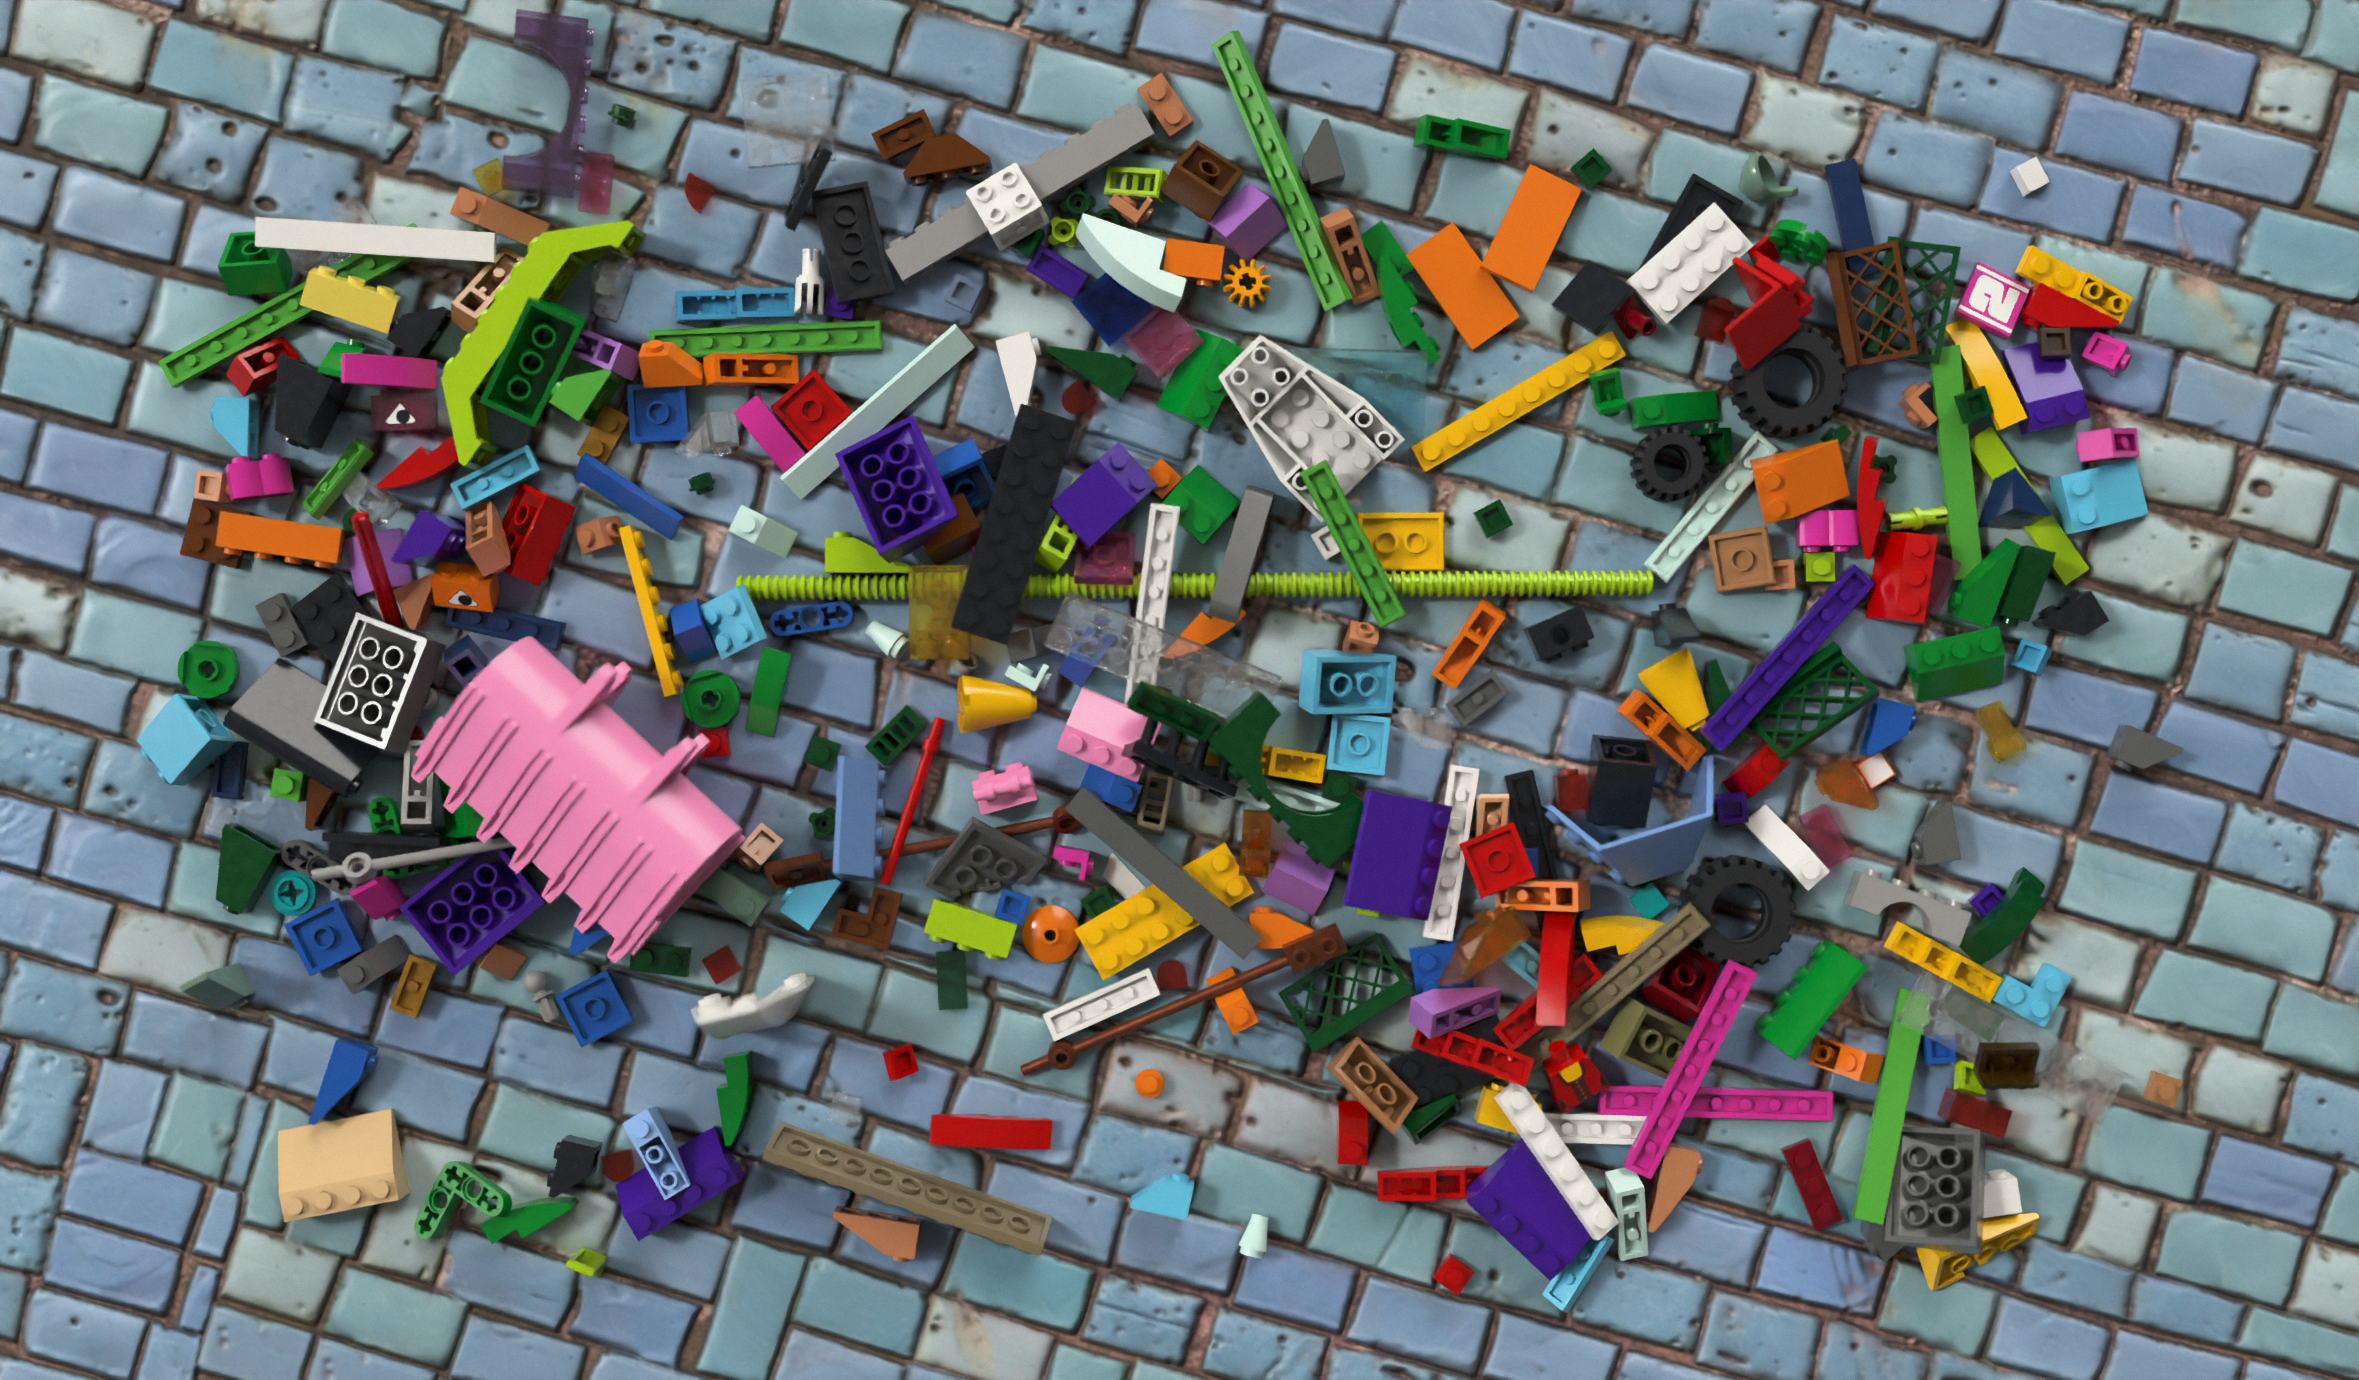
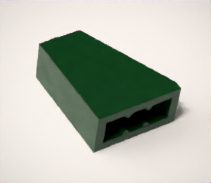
M2029 545L2020 546L1994 615L2001 618L2000 623L2017 627L2018 623L2030 621L2054 562L2056 552Z
M237 823L225 824L222 829L216 900L224 904L223 908L226 911L235 915L252 912L282 860L281 848Z

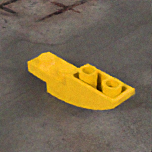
M2033 245L2026 247L2015 271L2016 274L2032 282V286L2043 283L2118 320V324L2122 323L2133 300V297L2091 273L2087 271L2079 272Z

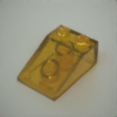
M909 565L910 660L969 659L971 634L950 627L968 571V565Z

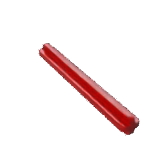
M356 512L351 521L385 623L403 628L404 623L369 514L367 512Z

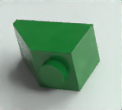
M347 339L346 344L335 342L319 365L318 372L341 380L342 353L373 355L374 352L364 349L365 343L350 339Z

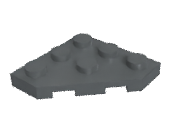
M972 816L925 878V886L948 898L960 897L961 893L977 890L980 893L1001 889V885L1018 882V885L1026 884L1032 881L1046 863V856Z

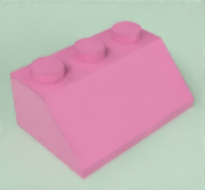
M1082 687L1056 749L1137 783L1144 765L1121 754L1125 744L1140 740L1147 717L1127 709V705ZM1159 722L1153 740L1151 742L1152 745L1154 744V741L1162 725Z

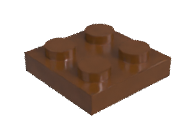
M194 498L180 554L240 569L245 550H243L242 556L226 554L224 553V547L215 546L220 511L254 516V513Z

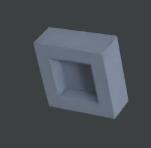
M956 273L944 300L964 311L972 313L984 287Z

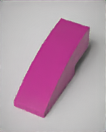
M342 353L341 383L387 389L436 390L437 360Z
M755 395L734 412L740 422L783 473L806 455V452L758 395Z

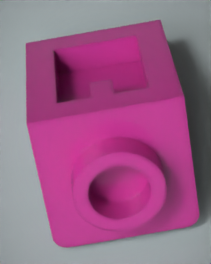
M2095 331L2083 351L2081 359L2108 370L2110 376L2116 378L2120 371L2124 372L2127 369L2132 356L2129 355L2130 351L2127 343Z
M1056 844L1053 858L1059 859L1058 864L1075 867L1076 863H1081L1079 881H1085L1086 875L1092 876L1095 859L1089 858L1091 850Z

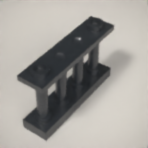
M1156 686L1167 692L1172 693V691L1166 687ZM1219 716V722L1215 728H1217L1225 720V718ZM1147 718L1140 740L1138 739L1124 745L1121 755L1219 799L1225 800L1235 797L1238 786L1229 783L1228 775L1230 771L1227 768L1231 764L1224 756L1221 759L1217 774L1211 775L1204 772L1203 763L1208 746L1210 745L1208 739L1205 743L1198 741L1192 762L1186 764L1179 761V756L1177 755L1184 733L1173 729L1167 749L1161 753L1152 749L1153 745L1151 744L1158 722Z

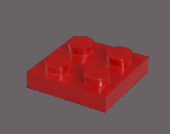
M812 369L770 407L808 451L813 449L853 413L815 369Z
M1514 822L1459 844L1481 899L1536 877Z

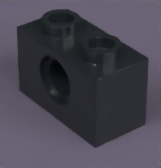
M1581 605L1523 629L1536 660L1541 661L1545 659L1546 664L1562 658L1561 652L1569 648L1576 652L1588 647V640L1595 638ZM1557 628L1564 629L1567 634V639L1563 644H1557L1553 639V632Z

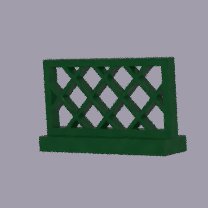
M1888 236L1887 242L1898 241L1902 266L1907 270L1904 272V278L1911 275L1919 286L1908 294V300L1923 291L1931 301L1930 305L1918 313L1910 303L1909 305L1914 315L1912 321L1914 322L1917 319L1926 331L1916 339V342L1918 344L1930 336L1936 344L1934 356L1924 355L1918 351V356L1904 359L1939 364L1961 247L1901 240L1900 237ZM1906 248L1919 250L1924 259L1910 268L1904 260ZM1893 249L1885 251L1883 267L1888 269L1894 260ZM1925 251H1934V252L1931 253L1930 255H1927V253H1926ZM1941 252L1953 254L1951 265L1941 272L1931 260ZM1928 262L1937 275L1922 284L1914 271ZM1896 266L1891 271L1895 275H1897ZM1950 271L1949 279L1947 281L1943 275ZM1888 276L1879 290L1893 298L1899 289V282ZM1940 278L1947 287L1946 293L1937 300H1934L1926 287ZM1877 294L1874 312L1881 315L1890 301ZM1900 294L1901 300L1899 302L1903 304L1902 296ZM1944 300V305H1943V310H1942L1938 304L1941 303V302ZM1893 304L1884 318L1898 326L1899 324L1893 317L1894 310L1898 306ZM1935 307L1941 315V321L1929 329L1921 319V316ZM1873 316V320H1872V325H1871V327L1874 325V323H1875L1876 320H1877V318H1875L1874 316ZM1881 321L1872 336L1886 344L1895 329L1890 332L1891 327ZM1939 329L1938 337L1936 338L1933 332ZM1903 334L1901 335L1907 341L1908 345L1898 352L1909 350L1911 348L1910 339L1904 336ZM1869 339L1867 355L1869 357H1876L1883 347ZM1886 350L1883 355L1891 354V352Z
M1833 641L1807 659L1746 726L1750 730L1753 729L1774 754L1784 762L1880 696V694L1870 681L1843 655L1841 648ZM1842 666L1848 670L1847 679L1832 678L1833 672ZM1814 685H1825L1823 696L1808 695V690ZM1830 686H1846L1844 697L1828 696ZM1851 687H1864L1868 691L1860 698L1849 697ZM1791 701L1801 702L1799 712H1784V707ZM1806 702L1821 703L1820 714L1804 713ZM1827 703L1842 704V709L1838 713L1825 714ZM1767 718H1777L1775 729H1763L1759 726V723ZM1782 719H1796V729H1780ZM1803 720L1818 721L1817 727L1812 731H1801ZM1778 737H1794L1793 744L1782 751L1777 745Z
M1377 933L1278 992L1314 1053L1414 993ZM1374 941L1381 950L1379 963L1362 959L1364 947ZM1360 950L1359 958L1351 956ZM1383 956H1385L1390 966L1382 964ZM1344 959L1358 961L1354 978L1337 974L1339 964ZM1361 962L1378 966L1374 983L1357 979ZM1335 966L1334 973L1326 971ZM1381 967L1393 970L1399 981L1389 987L1377 984ZM1320 974L1333 976L1329 993L1313 989L1315 977ZM1336 977L1353 981L1349 998L1332 994ZM1311 980L1309 988L1302 987V985ZM1356 982L1373 986L1370 999L1365 1002L1352 999ZM1376 987L1384 989L1374 996ZM1295 989L1308 991L1305 1007L1293 1006L1287 994ZM1311 993L1328 996L1324 1013L1308 1009ZM1332 997L1348 1001L1346 1013L1340 1017L1328 1014ZM1351 1002L1360 1004L1350 1010ZM1296 1010L1303 1011L1302 1020ZM1307 1012L1323 1016L1321 1028L1311 1035L1304 1025ZM1327 1017L1335 1019L1334 1021L1325 1025Z

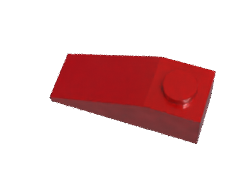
M2043 283L2036 284L2030 288L2017 318L2023 322L2022 325L2025 328L2037 332L2040 328L2070 327V331H2106L2117 327L2119 323L2118 320Z

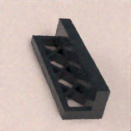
M328 831L322 833V841L330 842L329 860L344 861L347 856L356 852L366 853L372 860L450 846V836L356 831ZM449 858L418 864L446 866L449 865Z

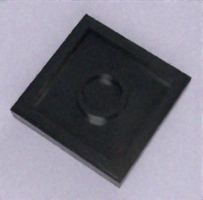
M1588 260L1552 303V306L1556 311L1595 336H1598L1631 297L1634 290L1627 283Z

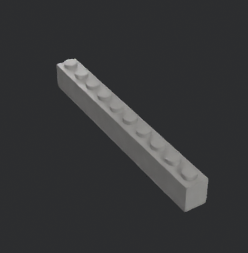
M1137 103L1132 106L1130 104L1121 106L1114 112L1115 116L1107 121L1104 118L1099 119L1090 125V131L1081 136L1079 133L1070 136L1064 141L1065 145L1061 148L1046 150L1039 156L1040 160L1032 165L1025 163L1019 166L1042 205L1155 140V133ZM969 197L964 200L965 204L957 209L950 207L939 214L940 219L930 224L927 221L920 224L914 229L915 233L906 239L904 236H901L889 243L890 248L885 250L905 285L991 236Z

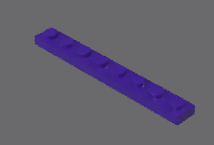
M1855 564L1850 565L1698 731L1718 751H1723L1875 584Z

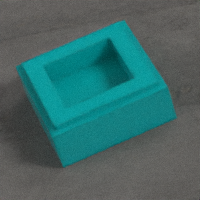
M1651 881L1628 898V901L1640 916L1647 919H1652L1670 905Z

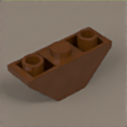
M956 133L926 138L904 170L903 175L907 184L912 183L913 186H924L929 184L931 179L941 178V181H951L957 179L958 174L969 173L970 176L985 174L987 172L986 169L992 168V162L987 154Z

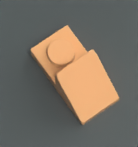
M1479 794L1475 797L1477 810L1475 837L1507 825L1509 794Z

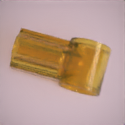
M2000 701L1987 704L1975 711L1988 738L1986 741L1987 748L1997 763H2001L2026 751L2027 747L2022 735L2016 728L2012 727Z

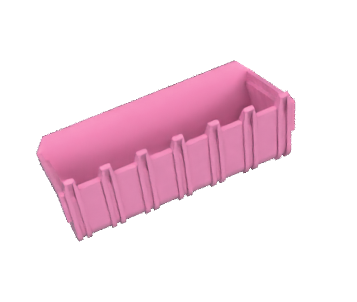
M528 636L510 646L494 659L465 688L445 718L440 717L437 719L415 754L418 760L411 773V777L420 784L432 772L438 775L451 787L443 806L451 814L465 802L475 809L484 818L476 837L485 844L499 831L517 848L508 866L516 873H519L530 862L536 865L550 878L541 896L549 904L563 891L582 908L574 927L583 934L595 922H598L615 938L606 956L616 963L628 952L632 955L637 953L746 840V837L742 835V828L686 778L711 743L703 733L694 740L688 736L676 748L672 747L663 757L611 709L632 678L630 675L633 669L624 661L615 668L607 663L584 684L534 637Z

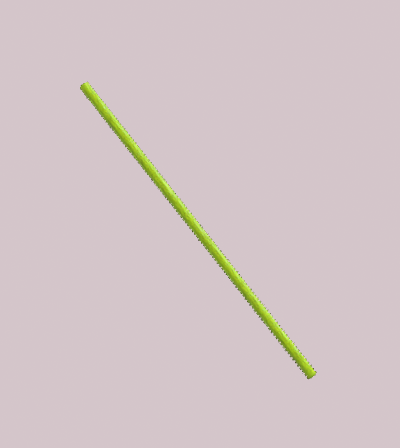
M1556 570L1554 573H1551V571H1546L1545 573H1542V571H1537L1536 573L1528 571L1527 574H1524L1523 571H1519L1518 574H1515L1514 571H1510L1509 574H1506L1505 571H1500V574H1497L1496 571H1491V574H1488L1487 571H1482V574H1478V571H1473V574H1469V571H1464V574H1460V571H1455V574H1451L1450 571H1446V574H1442L1441 571H1437V574H1433L1432 571H1428V574H1424L1423 571H1419L1418 574H1415L1414 571H1410L1409 574H1406L1405 571H1401L1400 574H1396V571L1387 574L1384 571L1396 595L1400 594L1401 597H1405L1406 594H1409L1410 597H1414L1415 594H1418L1419 597H1423L1424 594H1427L1428 597H1432L1433 594H1437V597H1441L1442 594H1446V597H1451V594H1455V597H1460V594H1464V597H1469V594H1473V597H1478V594H1482L1483 597H1487V594H1491L1492 597H1496L1497 594H1500L1501 597H1504L1506 594H1509L1510 597L1518 594L1519 597H1522L1524 594L1528 596H1533V594L1537 596H1542V594L1551 596V593H1554L1555 596H1560V593H1563L1564 596H1569V593H1572L1573 596H1578L1579 593L1582 596H1587L1588 593L1591 596H1596L1597 593H1600V596H1605L1606 593H1609V596H1614L1615 593H1618L1619 596H1623L1624 593H1627L1628 596H1632L1633 593H1636L1637 596H1641L1642 593L1650 596L1654 586L1651 570H1646L1645 573H1642L1641 570H1637L1636 573H1633L1632 570H1628L1627 573H1624L1623 570H1619L1618 573H1615L1614 570H1610L1609 573H1606L1605 570H1601L1600 573H1597L1596 570H1592L1591 573H1588L1587 570H1583L1582 573H1578V570H1574L1573 573H1569L1568 570L1560 573L1559 570ZM1211 572L1210 575H1205V573H1201V575H1196V573L1187 575V573H1183V576H1178V573H1174L1170 580L1168 599L1169 596H1174L1175 599H1178V596H1183V598H1187V596H1192V598L1201 596V598H1205L1206 595H1210V598H1212L1219 575ZM1256 572L1255 575H1251L1246 592L1247 598H1251V595H1256V598H1260V595H1265V598H1269V595H1274V598H1278V595H1283V598H1287V595H1292V598H1296V595H1301V598H1305L1306 595H1310V598H1314L1315 595H1319V598H1323L1324 595H1328L1329 598H1332L1333 595H1337L1338 598H1341L1342 595H1346L1347 598H1350L1351 595H1355V597L1363 595L1351 572H1346V575H1342V572H1337V575H1333L1332 572H1328V575H1324L1323 572H1319V575H1315L1314 572H1310V575H1306L1305 572H1301V575H1296V572H1292V575H1287V572H1283V575H1278V572H1274V575H1269V572L1260 575V572ZM1038 573V576L1029 574L1021 599L1028 596L1029 599H1033L1034 596H1038V599H1042L1043 596H1047V599H1051L1052 596H1056V599H1060L1061 596H1065V599H1070V596H1074V599H1079V596H1083V599H1088V596H1092L1093 599H1097V596H1101L1102 599H1106V596H1110L1111 599H1115V596H1119L1120 599H1124V596H1129V599H1133V596L1139 597L1142 573H1138V576H1133V573H1129L1128 576H1124V573H1120L1119 576H1115L1114 573H1111L1110 576H1106L1105 573H1101V576H1097L1096 573H1092V576H1088L1087 573H1083V576H1079L1078 573H1074V576H1070L1069 573H1065V576H1061L1060 573H1056V576H1051V573H1047V576H1042L1041 573ZM866 574L865 577H861V575H856V577H852V575H847V577L838 575V578H835L834 575H829L828 578L825 575H820L819 578H816V575H811L810 578H807V575H802L801 578H798V575H793L792 578H789V575H784L783 578H780L779 575H775L774 578H771L770 575H766L765 578H762L761 575H757L756 578H753L752 575H748L747 578L739 575L736 579V587L745 584L752 601L753 598H756L757 601H762V598H765L766 601H771V598H774L775 601H780V598H783L784 601H789L790 598H793L794 601H798L799 598H802L803 601H807L808 598H811L812 601H816L817 598L825 601L826 598H829V600H834L835 598H838V600H843L844 598L852 600L854 597L857 600H861L862 597H865L866 600H870L871 597H874L875 600H879L880 597H883L884 600H888L889 597H892L893 600H897L898 597H901L902 600H906L907 597H911V600H916V597H920V600H925V597H929V600H934V597H938V600H943V597L952 600V597H956L959 600L965 577H961V574H956V577H952L951 574H947V577H943L942 574H938V577H934L933 574H929L928 577H925L924 574H920L919 577H916L915 574H911L910 577H907L906 574H902L901 577H898L897 574H893L892 577H889L887 574H884L883 577H880L878 574H875L874 577Z

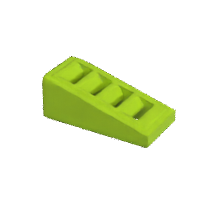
M1107 166L1104 195L1113 196L1115 193L1120 198L1122 195H1126L1130 199L1145 201L1149 196L1153 199V202L1164 203L1166 194L1162 193L1161 189L1168 174L1163 169ZM1117 174L1122 175L1120 189H1116ZM1129 176H1133L1131 190H1128ZM1141 177L1145 178L1143 191L1140 190ZM1153 179H1155L1154 190L1152 191Z
M581 1247L567 1260L565 1266L588 1277L599 1278L602 1275L608 1258L585 1247Z

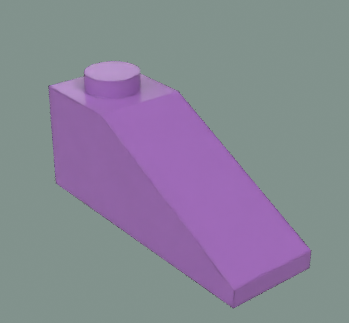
M583 328L570 353L575 358L604 370L607 369L633 381L640 365L638 359L640 352Z
M1495 986L1429 990L1411 997L1408 1021L1429 1039H1433L1498 1014L1501 989Z

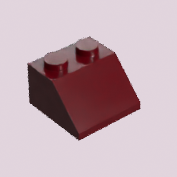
M1686 946L1640 984L1636 994L1685 1023L1700 1015L1720 965L1705 958L1691 947Z

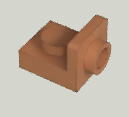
M1114 193L1108 202L1109 209L1115 210L1121 218L1138 228L1141 222L1146 224L1155 211L1152 208L1154 205L1153 199L1149 196L1139 210L1136 209L1137 204L1126 195H1122L1120 198Z
M197 469L193 498L241 504V501L231 502L226 473Z
M761 822L739 846L736 853L738 862L749 871L753 869L756 873H759L764 863L782 845L784 840Z

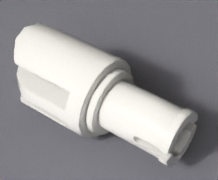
M802 249V275L796 278L794 313L800 314L801 290L803 286L807 287L806 314H812L813 288L818 287L817 314L824 315L825 280L819 276L821 250L813 249L812 261H810L811 249Z

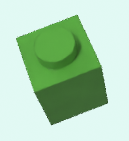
M292 767L275 768L269 797L295 802L306 801L308 776Z

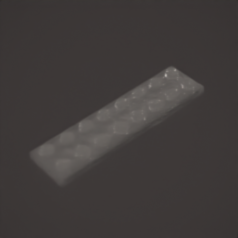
M1069 591L1066 593L1044 642V646L1136 683L1143 680L1154 686L1166 687L1172 691V694L1225 718L1231 715L1256 690H1259L1272 703L1283 682L1282 676Z
M1923 969L1896 1020L1898 1023L1975 1061L1979 1043L2037 1042L2041 1050L2035 1074L2040 1081V1086L2038 1089L2030 1090L2099 1125L2102 1124L2127 1073Z

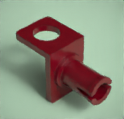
M1633 295L1613 317V320L1629 340L1638 332L1643 336H1650L1656 329V321L1646 315Z

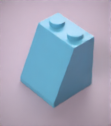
M176 693L136 739L142 747L141 753L143 756L153 762L159 769V777L169 785L179 786L186 785L213 763L220 754H224L231 748V745L236 743V739L223 725V722L204 698Z

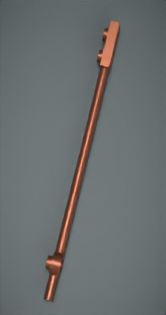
M1067 805L1057 808L1053 812L1052 817L994 828L1008 836L1051 828L1060 833L1069 834L1079 830L1082 824L1065 810ZM958 835L905 844L900 857L949 848ZM890 848L879 849V856H882L883 860L887 859ZM821 852L764 863V872L771 890L828 880V871L833 870V858L824 860Z
M1333 923L1283 944L1282 948L1285 955L1078 1042L1072 1043L1068 1039L1053 1041L1048 1048L1047 1055L1020 1065L1021 1071L1024 1076H1027L1050 1065L1058 1070L1069 1069L1074 1065L1076 1056L1079 1053L1289 965L1294 974L1348 952L1347 946L1337 924ZM1063 1053L1067 1056V1058L1061 1060L1057 1057V1055Z

